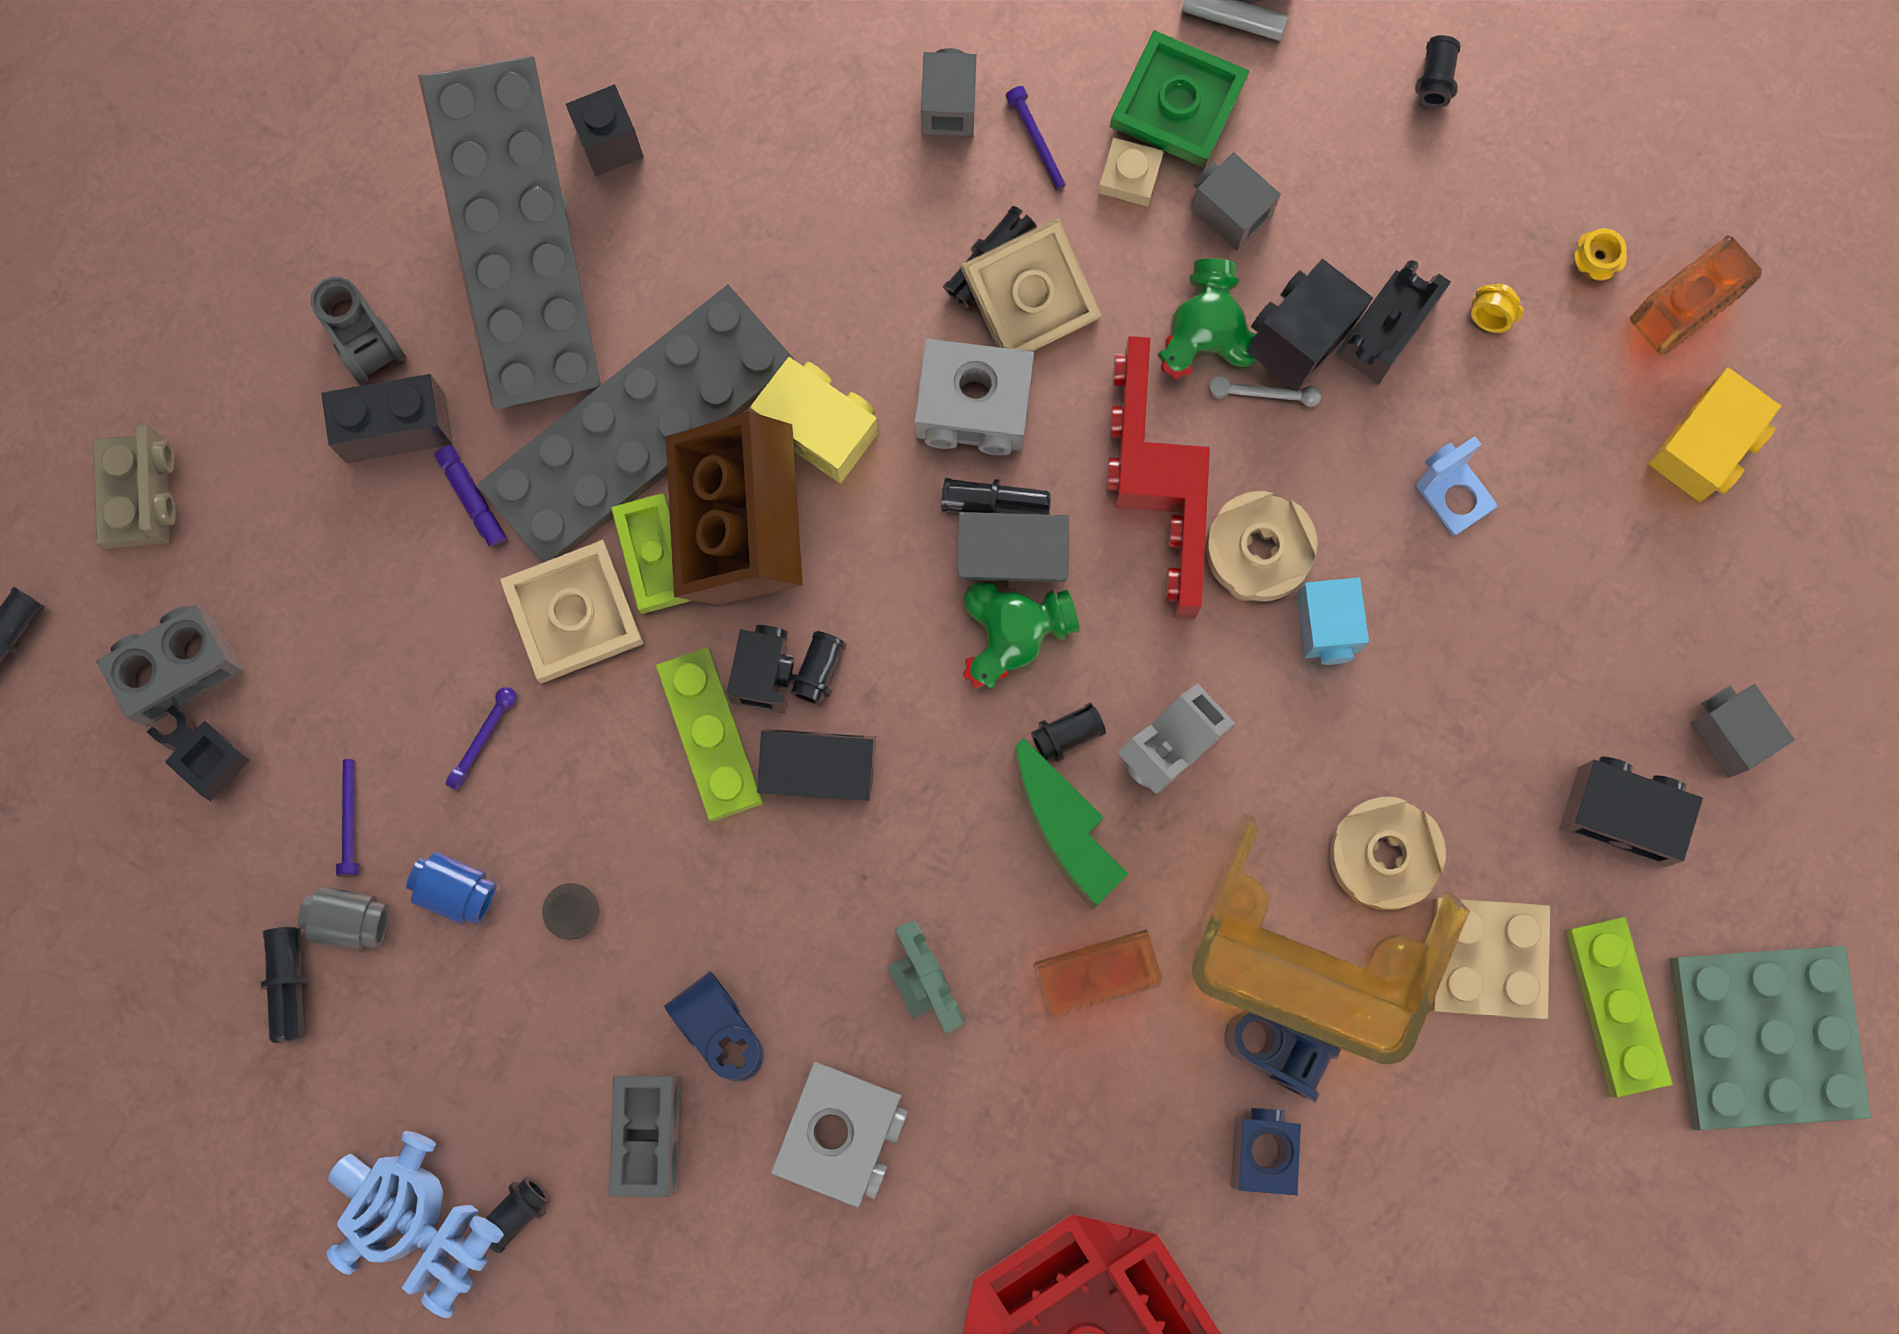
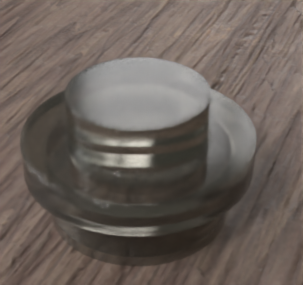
M576 883L563 884L553 889L546 897L542 908L543 921L547 929L553 935L565 940H577L588 935L595 928L600 915V907L596 896L588 888Z

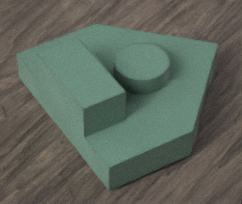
M912 920L896 928V933L908 957L888 966L912 1018L914 1019L933 1009L945 1035L962 1027L965 1019L956 1000L953 999L950 993L951 990L937 959L929 949L918 922L914 923Z

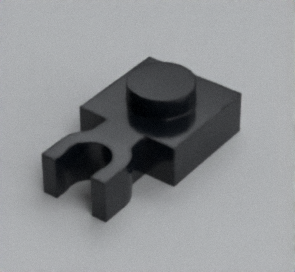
M172 705L167 711L177 719L176 729L171 734L164 735L152 726L147 733L169 750H176L165 763L201 796L211 802L250 760L206 721H203L195 730L194 723L183 712Z

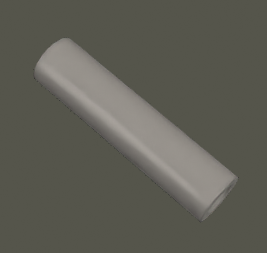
M1184 0L1181 11L1277 41H1281L1289 16L1239 0Z

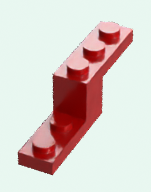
M1129 336L1125 354H1115L1113 386L1122 387L1121 406L1112 405L1109 436L1110 438H1119L1118 458L1109 457L1106 490L1116 491L1115 508L1179 512V515L1171 514L1169 522L1168 547L1177 548L1176 568L1167 569L1165 600L1174 601V617L1195 619L1202 607L1210 447L1144 442L1150 338Z

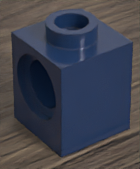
M1251 1108L1250 1119L1235 1118L1231 1188L1238 1191L1298 1195L1301 1124L1285 1122L1286 1111ZM1269 1133L1278 1141L1280 1153L1275 1163L1267 1167H1261L1253 1158L1252 1146L1260 1135Z

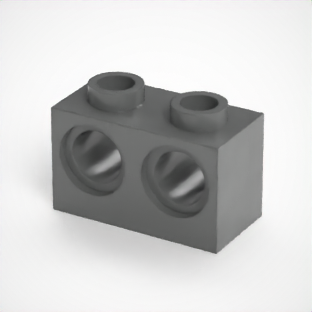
M196 604L192 607L183 606L168 612L160 619V625L143 635L134 634L120 639L111 646V653L96 661L126 718L146 727L169 715L170 713L167 710L172 705L179 709L244 672L215 617ZM201 636L202 647L199 653L190 659H185L184 650L187 643L194 637ZM151 664L153 671L150 680L144 686L137 688L135 680L138 671L143 666Z
M613 1076L609 1196L669 1197L677 1194L681 1076Z

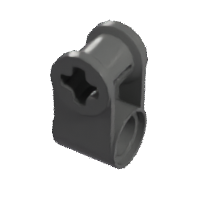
M329 277L315 286L311 294L312 309L334 342L333 346L360 386L368 382V375L392 360L396 359L401 362L407 358L380 317L376 316L369 303L350 280L343 277ZM352 300V306L345 315L340 317L331 316L333 307L338 302Z

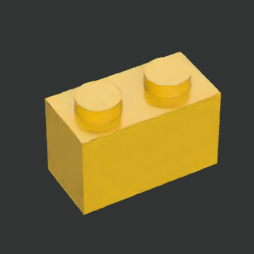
M1727 367L1706 387L1648 462V465L1699 503L1716 490L1724 495L1743 474L1745 469L1738 463L1749 450L1753 454L1757 453L1775 432L1776 428L1769 422L1782 406Z

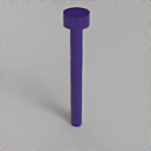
M1017 86L1011 89L1005 95L1009 105L1016 106L1056 189L1059 190L1065 187L1066 184L1025 102L1028 94L1024 86Z
M344 759L342 772V863L336 864V876L355 877L359 876V863H353L354 760Z

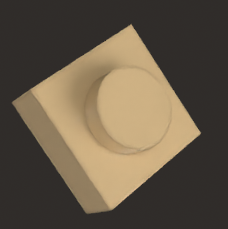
M1113 137L1098 193L1149 207L1164 151Z

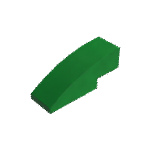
M1023 738L1015 746L1014 758L1020 786L1032 821L1048 853L1066 880L1090 908L1094 910L1129 873L1090 836L1100 825L1104 817Z

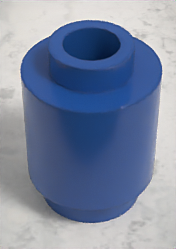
M434 852L428 860L424 858L418 859L410 872L406 888L413 891L411 896L412 904L461 925L466 921L478 925L485 917L493 901L497 884L487 880L485 872L439 852Z

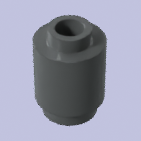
M320 886L313 896L307 895L304 898L299 911L298 926L300 929H305L308 942L363 952L366 947L378 949L383 942L387 930L389 906L388 904L377 902L376 897L372 895Z

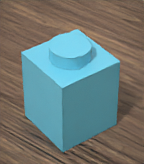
M1360 577L1304 583L1296 594L1304 658L1320 657L1321 664L1324 665L1353 661L1354 654L1359 653L1369 643Z

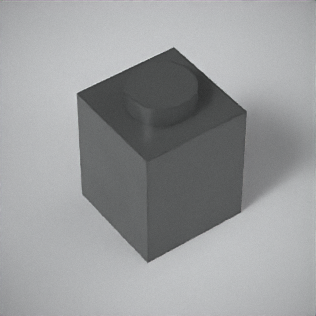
M944 48L937 52H924L921 134L973 136L977 54H966L954 48Z
M1233 152L1220 166L1216 162H1212L1196 179L1194 187L1197 191L1191 210L1238 251L1273 216L1281 193Z
M1755 684L1737 693L1731 685L1725 687L1701 703L1707 712L1691 722L1729 778L1752 769L1795 740Z

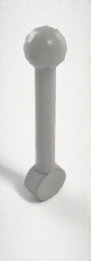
M1224 376L1214 377L1209 385V393L1215 399H1224L1229 394L1297 400L1301 401L1305 406L1313 407L1322 398L1320 390L1314 386H1307L1303 390L1296 391L1294 389L1233 384Z

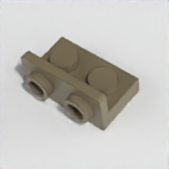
M149 425L136 426L135 436L94 439L96 544L104 549L170 543L169 525H174L176 508L172 495L168 493L167 473H171L174 469V455L170 443Z

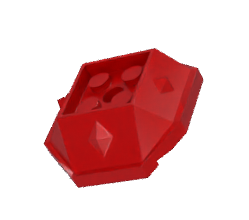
M1075 1213L1069 1214L973 1278L962 1333L1221 1334L1158 1234Z

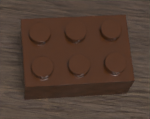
M748 411L665 436L674 597L713 605H723L803 586L792 424Z

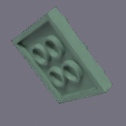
M1846 946L1670 958L1693 1130L1871 1118Z

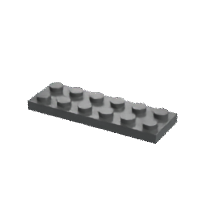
M524 56L418 75L491 405L496 410L601 386L535 58L533 56Z
M727 284L480 481L477 486L542 563L570 553L614 517L611 507L634 501L667 474L665 436L743 413L753 404L787 358L795 359Z

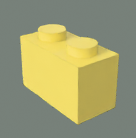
M788 357L750 406L751 412L792 424L794 452L841 484L879 434L877 417L873 415L875 409L856 393L849 392L845 396L830 385L832 382L831 378L813 363L806 362L802 366L791 357Z

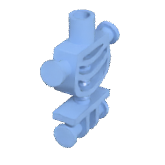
M404 1131L401 1140L405 1144L400 1155L379 1158L372 1169L353 1154L344 1156L331 1170L328 1182L351 1200L337 1222V1226L346 1238L340 1245L332 1244L327 1249L326 1256L329 1262L340 1272L350 1275L358 1268L357 1260L361 1255L370 1262L382 1263L401 1259L416 1249L421 1248L424 1254L407 1278L402 1289L409 1295L426 1291L421 1297L422 1304L432 1313L443 1318H450L455 1311L453 1302L458 1294L467 1293L473 1285V1280L466 1272L469 1268L481 1271L488 1261L484 1254L492 1242H500L503 1237L502 1231L489 1220L476 1216L478 1210L472 1205L453 1207L439 1231H436L434 1227L440 1216L443 1189L436 1176L420 1167L426 1152H432L436 1146V1143L428 1137L415 1132ZM385 1220L377 1229L372 1230L373 1227ZM470 1225L472 1231L465 1239L463 1235ZM399 1233L404 1235L400 1239V1241L391 1248L387 1247L384 1244L386 1241L394 1238ZM450 1255L458 1261L456 1264L448 1259ZM434 1279H439V1282L435 1286L434 1290L427 1291L433 1283Z

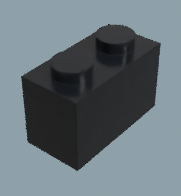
M1323 258L1308 275L1299 270L1281 292L1280 296L1284 298L1283 302L1277 306L1270 301L1251 325V328L1257 334L1246 352L1296 391L1299 390L1355 327L1373 300L1371 295Z
M431 374L321 393L328 445L346 463L453 445L446 395Z
M1602 756L1599 758V761L1594 759L1578 767L1561 821L1560 830L1664 867L1684 862L1703 797L1686 792L1687 785L1677 779L1661 775H1654L1652 779L1632 773L1633 766L1612 757Z

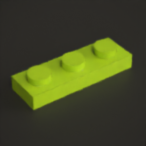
M709 647L657 664L656 667L710 822L764 804L761 794L757 793V783Z
M1626 917L1565 930L1610 1096L1622 1097L1673 1085Z

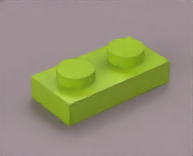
M665 493L611 507L637 607L641 615L692 601L674 597L670 511Z

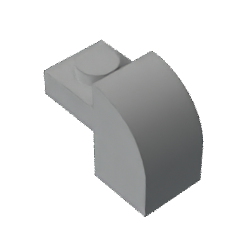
M1197 683L1180 695L1151 725L1132 737L1117 753L1126 762L1127 771L1134 780L1143 786L1150 787L1155 794H1160L1236 723Z

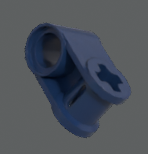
M711 971L664 1005L679 1030L697 1048L710 1068L718 1076L734 1082L746 1081L754 1077L761 1069L764 1061V1049L759 1039L740 1015V1009ZM731 1041L740 1046L747 1043L749 1047L742 1054L746 1063L741 1068L732 1063L726 1065L723 1063L729 1056L725 1046Z
M1264 1011L1241 1012L1231 1019L1225 1031L1226 1046L1234 1057L1270 1076V1079L1280 1086L1315 1103L1320 1095L1316 1088L1330 1060L1337 1059L1341 1052L1338 1047L1302 1028L1295 1027ZM1252 1021L1262 1024L1267 1032L1265 1047L1255 1054L1246 1049L1242 1039L1244 1028Z

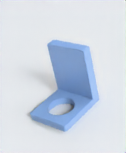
M1476 436L1457 448L1451 442L1431 455L1425 461L1428 470L1415 485L1452 536L1458 535L1498 506L1467 464L1469 459L1482 445ZM1453 486L1468 488L1475 497L1474 509L1464 515L1456 514L1449 510L1445 503V494L1449 488Z

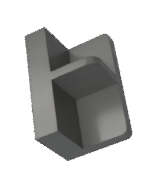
M959 512L958 577L966 580L1007 581L1008 589H1015L1016 581L1065 582L1068 579L1070 515Z

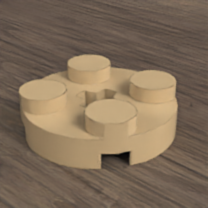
M1267 491L1247 492L1227 502L1211 524L1206 544L1207 561L1217 581L1228 589L1236 599L1266 602L1283 598L1295 591L1311 570L1317 552V534L1307 512L1294 501L1290 500V502H1287L1281 497L1273 496L1274 493ZM1259 533L1263 540L1273 539L1275 547L1269 551V559H1261L1259 555H1252L1249 552L1248 547L1253 543L1251 535Z
M1378 797L1367 800L1350 810L1342 821L1335 826L1330 845L1331 867L1341 888L1349 894L1356 904L1384 911L1399 910L1420 902L1433 890L1432 888L1437 883L1439 874L1444 869L1446 846L1439 826L1425 811L1421 812L1415 806L1406 803L1408 801L1397 797ZM1386 838L1390 846L1400 847L1402 856L1394 860L1395 869H1386L1383 862L1375 861L1373 852L1379 849V839Z

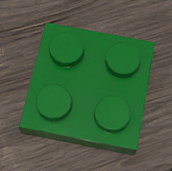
M1153 30L1111 117L1110 128L1206 168L1247 81L1249 70Z

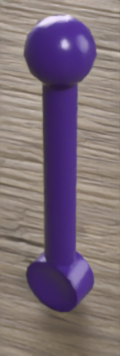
M503 687L496 692L495 706L459 765L449 774L446 786L457 791L463 785L468 774L467 771L506 708H510L516 703L517 694L512 688Z

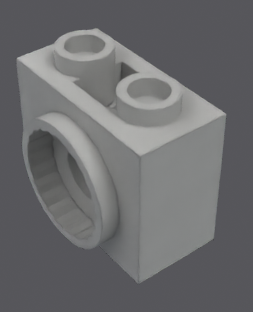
M926 338L915 415V438L925 439L924 442L927 445L942 449L955 448L957 443L977 445L981 452L991 455H1008L1011 453V450L1022 451L1034 352ZM969 382H980L989 389V392L984 397L972 399L964 395L961 388Z
M814 1062L771 1174L857 1208L861 1205L864 1195L875 1199L887 1168L886 1165L877 1162L885 1140L896 1144L908 1110L898 1107L902 1095L819 1062ZM829 1114L841 1117L848 1127L847 1140L841 1147L834 1149L822 1145L816 1133L819 1121Z

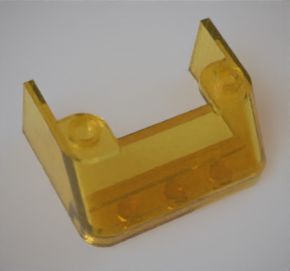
M1243 813L1213 889L1193 955L1192 974L1196 985L1203 993L1210 997L1374 1062L1394 1064L1404 1060L1415 1047L1470 910L1456 895L1445 892L1425 944L1401 935L1387 937L1374 947L1366 968L1261 928L1268 909L1266 891L1256 878L1242 872L1259 828L1255 817Z

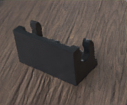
M1414 260L1407 261L1400 272L1396 270L1335 354L1377 384H1380L1451 283L1441 274L1433 276L1429 282L1423 280L1415 272L1418 269V262Z
M765 729L761 731L757 793L870 801L876 736Z

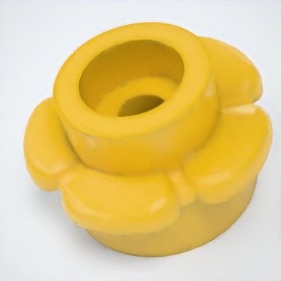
M1607 228L1589 231L1583 234L1577 242L1579 248L1574 253L1575 264L1581 272L1589 273L1592 279L1599 281L1608 280L1613 277L1614 272H1620L1624 268L1627 261V247L1623 237L1616 231ZM1598 251L1602 252L1604 259H1598L1595 253Z
M1497 283L1481 286L1476 290V296L1472 299L1471 317L1480 328L1492 333L1508 331L1513 322H1518L1524 313L1523 306L1519 304L1520 298L1517 293L1505 284Z

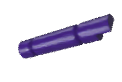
M447 445L437 450L434 457L441 469L445 471V476L470 519L474 520L473 524L480 536L484 537L488 546L507 541L508 538L494 514L489 511L488 504L464 463H461V458L454 446Z

